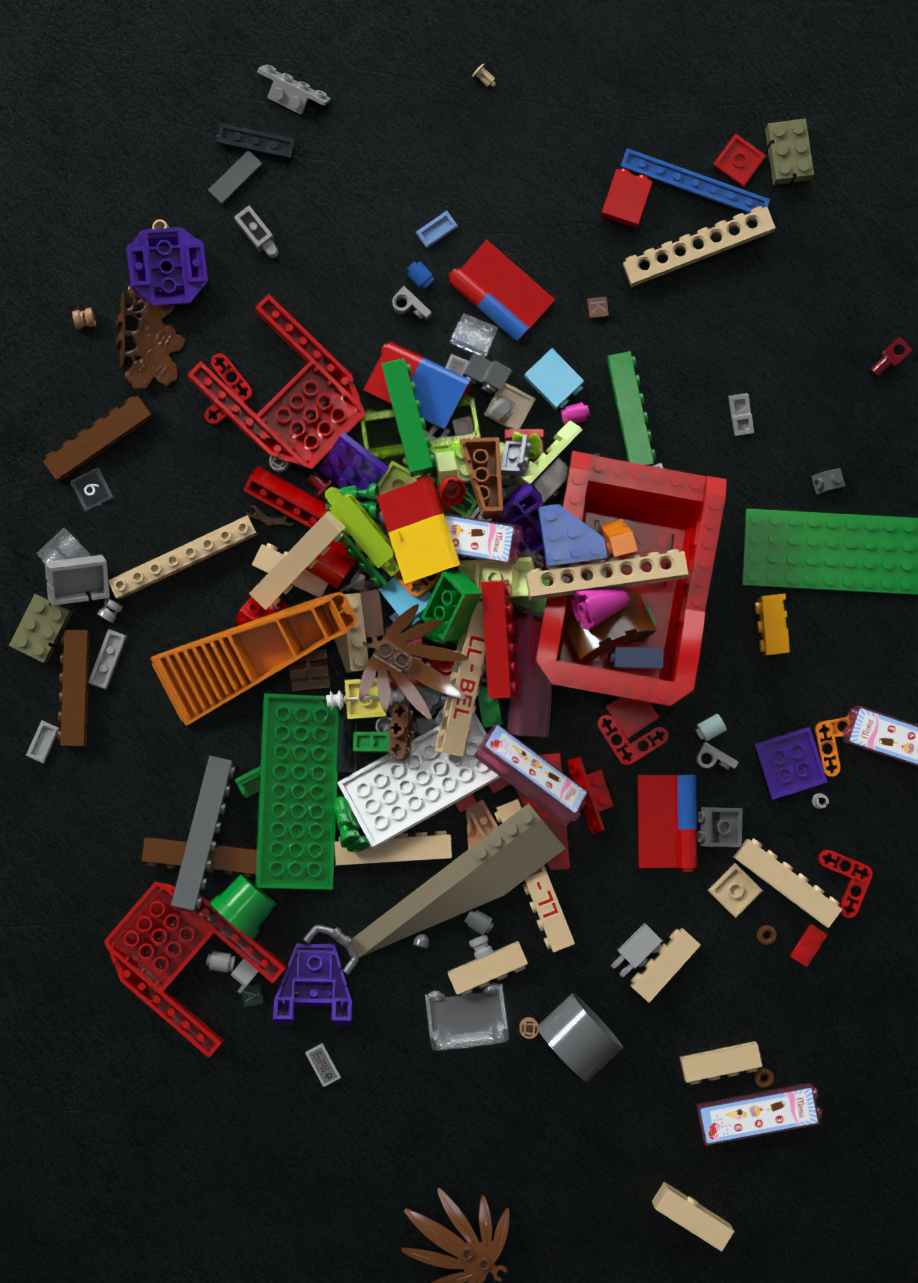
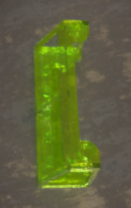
M469 395L462 397L457 407L470 405L474 433L431 439V447H428V450L460 445L461 438H480L473 397L469 398ZM374 409L365 410V416L361 419L364 448L376 458L382 456V459L387 456L405 454L402 444L369 449L365 421L395 417L393 409L375 412Z

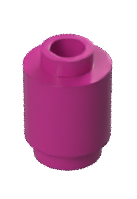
M583 402L566 406L565 409L560 410L564 425L569 421L574 424L587 421V417L590 416L588 406L583 405Z

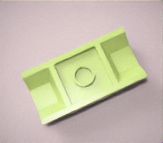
M569 421L553 437L555 442L546 450L548 454L543 453L534 463L530 461L529 468L525 469V475L515 477L520 487L525 483L530 485L582 429Z
M500 442V462H501V464H502L503 453H504V447H505V444H504L503 442ZM460 445L431 449L429 451L430 454L434 455L436 462L437 486L443 479L452 476L463 480L464 484L471 483ZM501 475V480L511 478L510 475Z
M532 557L508 558L507 562L494 559L459 561L461 566L458 569L480 591L482 581L509 579V584L512 585V595L510 598L528 596L526 574L530 573V570L535 569Z

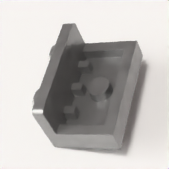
M523 435L522 441L505 442L501 475H525V469L529 468L528 453L532 451V443L528 442V435Z

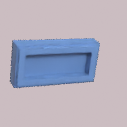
M445 211L419 229L416 234L424 246L429 248L458 228V225L448 211Z

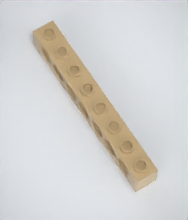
M756 207L747 215H744V213L738 214L729 222H726V220L720 221L715 224L716 227L708 229V227L702 228L697 231L698 234L693 236L687 234L680 237V241L675 243L669 241L662 244V248L657 250L651 248L644 251V255L639 257L633 255L626 258V262H623V267L631 287L774 232L775 226L768 208ZM753 220L757 223V227L751 229L747 226V222ZM736 227L739 230V234L733 236L729 233V229ZM718 234L721 237V241L715 243L711 240V236ZM700 241L703 243V248L697 250L693 247V243ZM682 248L686 253L680 257L675 254V250ZM665 255L668 258L667 262L659 263L657 261L658 256ZM642 262H647L650 268L648 270H641L639 265Z
M247 515L108 580L115 597L122 599L256 536L257 532Z
M673 549L667 551V554L660 555L659 552H652L645 557L631 555L628 556V559L624 560L616 557L608 559V562L603 563L600 560L588 562V565L574 563L570 564L567 568L553 566L546 571H542L539 568L532 569L530 573L526 574V584L529 600L572 595L580 590L622 588L685 579L688 576L685 552ZM667 562L670 565V569H663L660 563ZM641 565H648L651 571L643 572ZM621 568H629L631 574L624 575L621 572ZM601 571H610L611 577H603ZM589 573L592 579L586 581L582 578L581 574ZM568 575L572 578V582L569 584L564 583L562 577ZM544 578H549L552 580L553 584L551 586H545L542 583V580Z

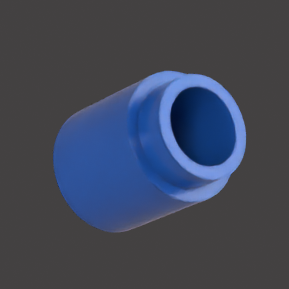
M414 261L407 268L409 271L407 275L419 288L422 287L425 290L435 280L432 277L433 274L421 261L418 263Z

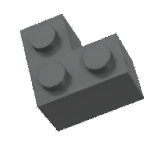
M474 353L462 375L472 380V384L478 383L482 386V390L492 394V392L496 393L502 390L512 370L497 361L491 362Z

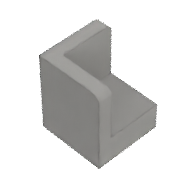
M245 959L241 961L231 974L232 977L242 984L238 990L240 994L258 973V970Z

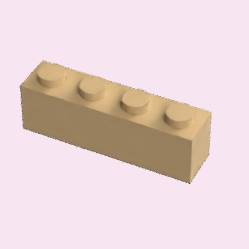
M269 543L266 546L262 544L252 566L269 573L288 552L281 554L277 552V547ZM306 569L304 570L306 574L299 582L294 580L291 583L293 586L320 598L324 596L329 586L327 582Z
M683 928L680 930L676 929L670 935L671 940L668 944H662L661 948L657 951L658 955L654 959L650 958L645 963L643 972L641 974L639 972L636 973L631 979L633 982L631 987L648 1002L658 994L700 946Z
M519 941L494 951V953L478 960L475 959L448 971V976L456 994L461 993L464 996L472 992L471 988L478 985L479 988L489 985V981L494 978L501 980L507 977V973L514 970L516 973L524 970L528 962Z
M755 1041L680 1057L684 1080L686 1083L690 1082V1085L701 1083V1079L708 1078L709 1081L720 1079V1075L727 1074L728 1077L739 1075V1071L746 1070L747 1073L758 1071V1067H762L758 1044Z

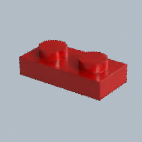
M810 924L790 957L807 967L827 937V934Z

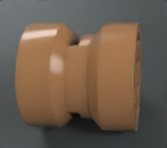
M92 307L86 308L84 311H72L76 330L83 329L84 326H96Z
M531 1017L524 1018L519 1025L521 1035L527 1039L536 1037L539 1032L537 1021Z

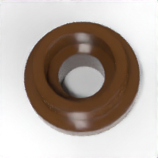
M765 925L759 928L757 938L762 944L770 945L776 940L777 934L773 927ZM766 931L770 933L767 939L763 937V933Z
M761 1068L755 1073L754 1079L759 1087L767 1088L772 1085L774 1075L769 1069ZM763 1074L767 1075L766 1081H761Z

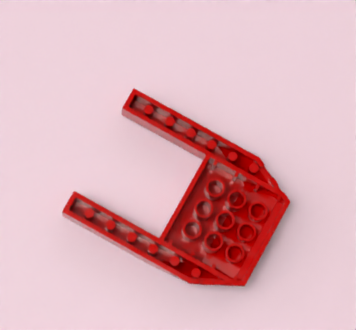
M268 294L255 307V313L308 364L257 415L201 361L187 376L222 413L270 456L313 469L332 449L339 436L343 432L347 434L365 416V412L352 375Z
M154 882L104 942L116 967L120 981L209 1058L224 1040L166 990L167 987L214 933L271 983L279 977L287 966L256 939L249 938L233 926L201 894L202 904L200 909L196 910V914L173 909L171 903L176 886Z

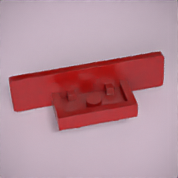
M580 757L568 760L569 771L572 774L574 783L586 791L581 807L584 810L587 825L592 834L604 830L599 811L614 806L602 770L586 775Z

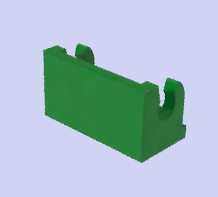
M354 732L353 751L358 753H389L391 735L388 732Z
M260 767L235 779L245 798L260 791Z

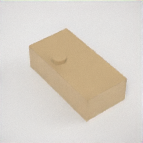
M665 1182L652 1200L657 1211L720 1251H723L734 1233L730 1223L698 1204L699 1202L692 1197H687Z

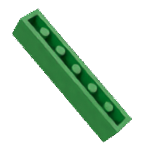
M630 351L609 355L607 363L628 462L652 466L654 464L653 460H656L654 449L650 448L649 442L652 441V436L645 424L648 423V416L642 409L644 397L638 390L640 378L638 374L635 375L634 367H637L635 356H631Z
M404 358L382 363L410 476L415 477L433 472V465H436L434 455L429 454L428 447H431L429 436L424 435L423 429H426L424 417L420 418L418 411H421L419 399L415 400L413 394L417 393L414 381L410 382L409 375H412L410 364H406Z

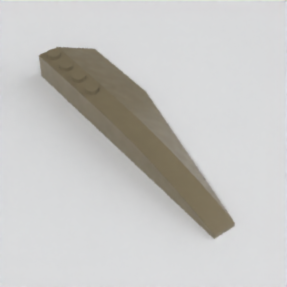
M529 802L353 937L350 942L355 948L358 957H362L502 897L566 848L532 803Z

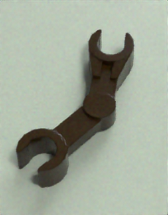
M250 505V507L255 509V514L250 515L246 512L250 518L261 520L267 526L285 524L287 527H291L294 525V523H286V518L290 516L267 517L255 505Z

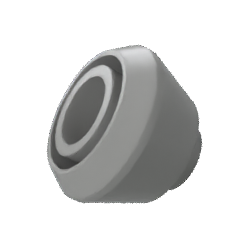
M500 398L488 410V416L498 422L508 420L512 416V407L508 398Z

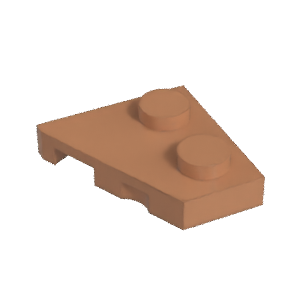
M483 799L466 809L468 849L498 827Z

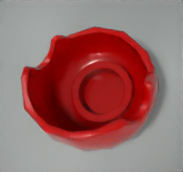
M453 476L443 479L438 485V497L442 504L450 508L454 504H460L462 498L466 495V486L463 480Z

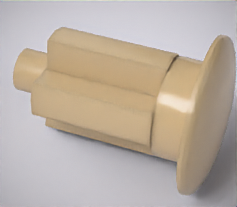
M484 64L479 66L472 77L476 75L487 87L489 85L495 86L496 83L493 81L495 78L483 68Z

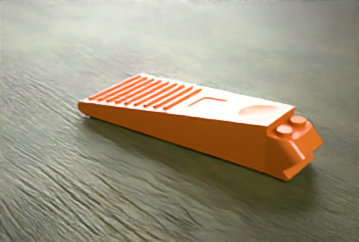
M341 592L312 599L151 657L152 666L180 720L187 726L328 641L346 634L348 630L356 625L357 619L346 596Z

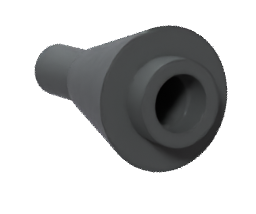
M415 717L412 729L414 733L420 736L439 725H436L434 718L429 720L428 718Z

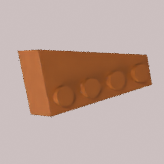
M499 437L461 438L460 450L482 519H502L503 501Z

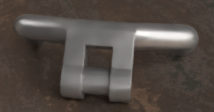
M323 925L313 926L303 940L309 944L319 932L330 935L347 949L351 960L342 970L349 975L359 960L358 954L350 942L352 938L344 935L338 927L333 929Z

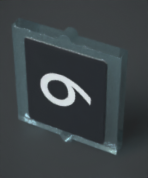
M99 467L88 473L84 472L82 476L70 481L85 511L97 505L101 506V503L113 498Z

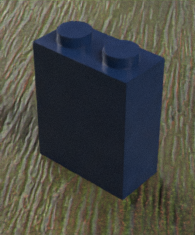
M615 647L613 651L609 652V664H612V669L660 670L663 668V648Z

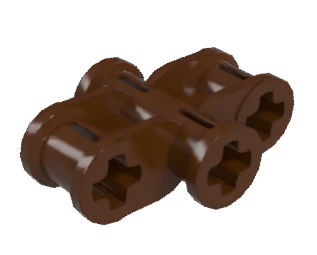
M398 703L393 707L391 722L388 725V733L391 735L389 754L400 762L409 759L411 743L415 738L412 730L413 711L403 703Z

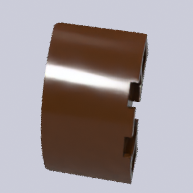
M627 591L630 598L628 605L592 629H583L581 626L584 624L582 621H577L574 612L563 619V625L580 660L593 661L601 654L613 649V644L621 641L623 644L638 641L644 642L657 631L638 592Z

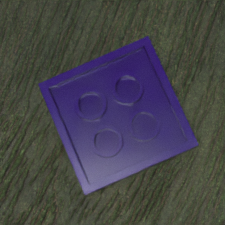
M343 432L318 470L340 488L357 486L359 490L369 488L371 483L379 484L389 467ZM358 498L360 502L368 500V498Z
M810 727L754 744L772 800L827 782Z

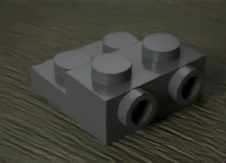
M701 807V811L698 812L697 816L698 822L701 823V831L697 833V840L700 842V846L742 847L743 808Z

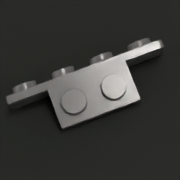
M263 65L257 71L274 80L267 98L299 114L304 112L309 98L324 106L331 100L325 92L315 91L307 83L297 82L293 80L291 75L277 72L273 66Z

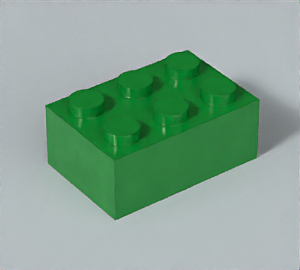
M461 570L443 571L421 618L425 622L442 620V623L433 630L442 641L460 640L483 593Z

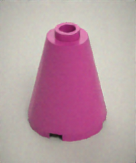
M621 587L580 590L573 593L575 599L572 600V607L577 621H582L584 624L581 627L588 630L626 607L630 598L628 592Z

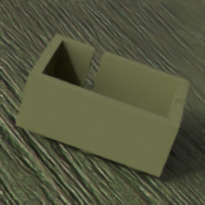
M806 118L768 123L765 134L767 146H770L768 154L773 185L790 183L792 179L794 182L811 180L814 171Z
M34 594L9 646L43 663H48L55 649L48 645L50 642L57 645L73 612L60 605H51L49 600Z

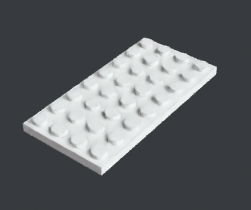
M475 712L471 717V731L467 736V750L463 757L435 751L439 725L413 740L408 760L400 762L390 754H387L337 782L373 849L509 773L500 756L486 746L489 737Z

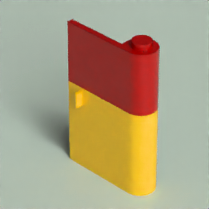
M428 475L416 478V482L376 496L404 584L461 566L433 478H428Z

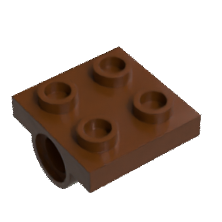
M327 649L311 651L289 665L292 692L331 687Z

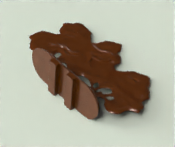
M129 286L128 293L134 302L127 309L125 294L121 293L120 314L116 320V328H120V333L116 338V347H120V368L124 367L125 356H128L132 360V366L126 371L125 377L132 383L133 388H147L153 378L168 386L178 377L176 364L169 357V354L179 351L186 342L181 335L176 334V330L172 325H165L162 320L173 311L175 305L151 307L142 298L137 302L136 298L140 296ZM145 304L141 311H134V309H137V305ZM133 315L138 320V328L135 331L125 330L126 316ZM125 336H132L136 345L135 349L125 351ZM135 356H140L141 359L136 360Z

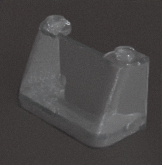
M489 984L483 990V993L445 997L440 991H432L429 994H425L429 1034L433 1050L441 1051L496 1044L509 1039L502 985Z

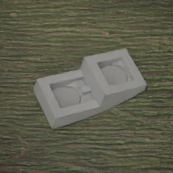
M748 393L728 396L734 435L754 433Z

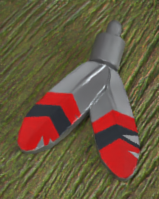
M359 568L351 582L343 585V588H340L339 591L348 592L352 589L371 591L378 590L379 587L373 585L371 581H363L368 574Z

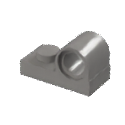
M405 286L393 298V308L398 314H406L413 308V313L419 319L424 318L427 321L432 316V312ZM399 300L407 302L404 308H399L396 304Z
M703 742L696 756V762L700 767L710 768L719 760V765L727 770L730 767L736 768L739 763L738 761L708 743ZM705 753L711 757V761L708 764H704L701 761V757Z

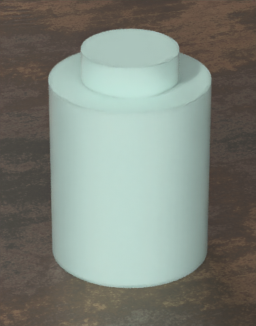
M715 714L697 724L698 729H696V732L701 740L705 739L708 741L727 729L721 717Z

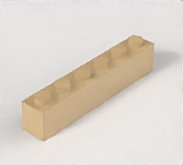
M330 511L325 513L249 594L265 610L270 605L274 608L281 600L279 596L282 593L286 595L294 587L291 583L294 580L299 582L306 574L304 570L307 567L311 569L318 562L316 557L319 554L323 556L331 548L329 544L332 541L336 543L344 535L341 531L345 526Z
M435 831V835H427V832H417L416 836L408 837V833H401L396 838H392L374 849L370 844L369 848L360 852H349L347 848H342L339 837V841H335L336 865L452 858L451 835L447 834L446 831Z
M754 838L751 841L746 839L733 858L825 927L829 928L842 911L838 906L840 903L831 896L829 899L823 895L824 891L818 886L814 885L812 887L807 883L809 880L799 873L798 876L792 872L793 867L786 862H783V864L776 860L778 856L768 850L766 853L762 850V844Z

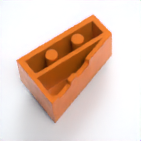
M622 519L600 525L601 533L605 540L607 558L618 557L621 560L634 555L638 551L633 532Z

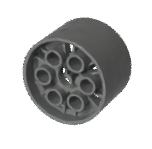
M574 993L566 998L537 1026L538 1031L549 1046L586 1082L623 1049L622 1044L608 1026Z

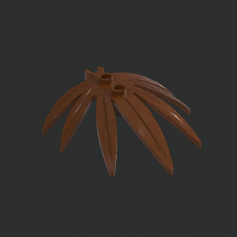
M416 604L402 613L393 622L381 642L372 633L368 635L373 638V642L371 644L363 642L365 647H373L376 651L368 661L363 672L359 699H363L373 685L376 672H378V694L383 711L386 713L390 702V684L387 671H390L400 690L410 703L426 718L431 720L432 716L425 701L402 671H405L417 681L438 692L460 699H465L466 696L441 673L413 658L411 655L439 661L468 660V656L436 646L406 645V641L420 638L433 631L442 623V620L429 621L401 633L414 619L419 608V604Z
M438 1188L437 1191L443 1207L454 1226L468 1242H465L436 1221L410 1209H404L408 1218L427 1238L458 1258L414 1248L402 1247L401 1251L429 1265L449 1269H464V1272L447 1275L431 1283H483L489 1272L493 1274L495 1280H502L497 1275V1272L502 1270L506 1273L507 1268L504 1265H496L494 1263L499 1257L507 1238L509 1208H506L500 1217L492 1241L491 1215L485 1195L481 1196L479 1224L482 1242H479L472 1226L460 1208L441 1188Z

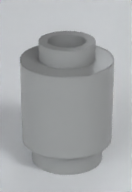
M213 951L212 954H208L206 965L209 966V970L228 973V971L233 972L236 956H231L230 953Z

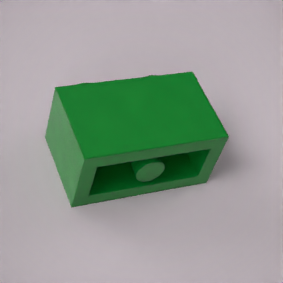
M488 687L480 688L478 700L483 728L501 725L502 719L498 698H488Z

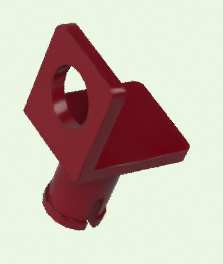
M898 337L882 352L884 357L871 369L880 377L891 365H898L912 351V348L901 337ZM902 344L905 351L902 355L894 353L895 345Z
M315 472L309 477L308 481L319 491L317 495L327 504L329 502L325 497V491L330 487L335 488V485L331 480L327 483Z

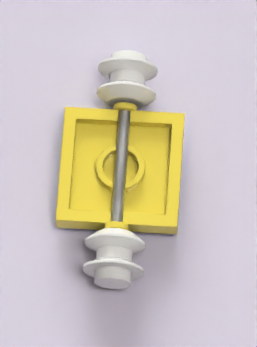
M377 678L374 679L371 689L363 699H359L361 679L345 680L346 696L344 698L340 690L337 695H333L331 691L330 695H326L327 707H331V710H333L334 706H338L341 710L344 704L347 705V719L386 716L379 699ZM399 686L397 690H392L390 687L389 704L392 706L394 702L401 703V701H404V694Z

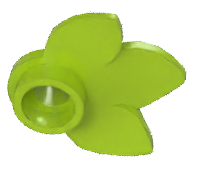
M515 431L512 441H522L523 435ZM534 433L528 438V442L532 443V451L528 453L529 459H537L541 455L540 446L542 441Z

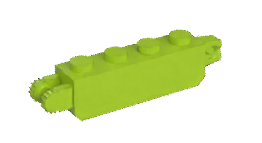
M336 487L328 488L325 491V497L332 505L329 510L345 526L343 531L348 536L353 537L356 541V547L367 554V559L371 565H376L377 568L382 567L391 576L397 573L400 568L394 557L395 553L390 539L352 494L343 496Z

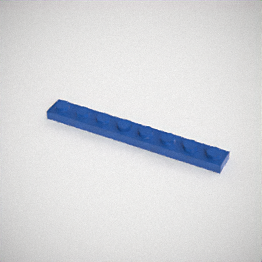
M628 148L620 166L622 169L647 176L655 181L748 214L756 207H768L770 201L768 198Z

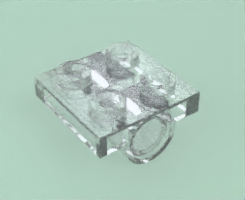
M463 313L450 343L486 357L498 327Z
M66 528L58 532L36 553L44 564L50 561L92 556Z

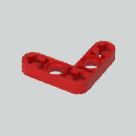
M224 354L214 355L211 360L214 370L229 389L246 403L252 397L251 387ZM218 358L220 360L225 359L223 361V364L226 368L231 366V368L227 369L223 374H221V372L224 371L220 365H218L217 367L215 366L217 364L216 360ZM231 372L237 374V380L233 383L228 382L226 378ZM241 380L243 383L240 386L244 390L248 389L246 397L244 395L239 396L241 392L236 386ZM214 404L205 411V419L212 425H217L227 418L225 414L222 415L219 412L216 415L217 420L209 419L211 416L210 412L216 413L219 411Z
M604 715L598 720V727L618 760L624 765L632 764L664 744L668 739V732L662 727H657L629 744L612 716ZM604 718L611 720L612 723L609 725L612 730L615 727L617 731L612 732L609 736L606 735V732H609L608 728L601 726ZM656 731L663 732V740L657 739L653 741L656 745L652 747V743L647 736L650 735L652 739L656 736ZM615 734L622 737V742L618 746L613 745L611 742V738ZM642 740L646 741L649 745L648 749L644 752L638 749V743ZM625 743L627 745V747L624 748L627 753H632V755L630 756V761L622 759L624 754L621 750L619 751V753L616 751V749L621 748Z
M823 850L818 856L819 863L828 869L851 878L840 904L842 909L840 913L846 918H853L858 913L872 878V870L867 865L836 852ZM829 853L830 858L837 860V856L840 857L836 862V868H833L835 864L832 862L825 864V860L822 859L823 856H827ZM845 860L850 863V869L846 872L840 869L841 862ZM855 864H857L856 869L863 871L864 868L866 869L867 877L863 876L861 879V875L854 872L853 876L851 875ZM853 886H859L861 889V893L857 897L851 894ZM850 897L853 900H858L857 903L852 902L851 908L853 912L846 914L844 906H849L851 902L847 898Z

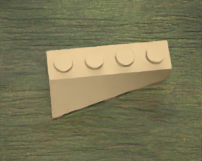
M344 594L357 621L356 625L348 630L346 634L335 638V642L346 673L364 671L369 660L367 647L363 645V642H366L361 594Z

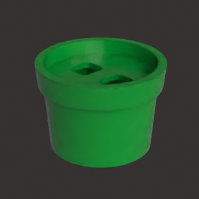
M242 874L221 895H217L210 901V904L226 920L253 940L260 932L259 928L276 906V903L264 891L256 888L255 884Z

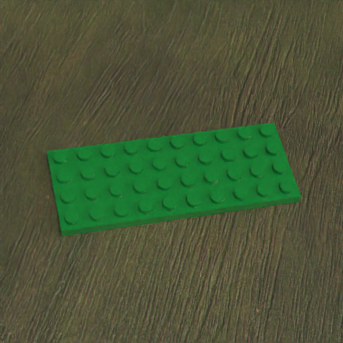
M746 509L742 585L918 595V518Z
M264 693L256 888L333 890L336 814L333 807L337 798L339 707L334 706L333 710H331V707H327L326 696Z

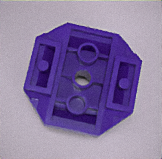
M181 227L142 230L126 249L130 286L151 307L190 304L208 281L204 244ZM161 265H168L170 267V271H163Z

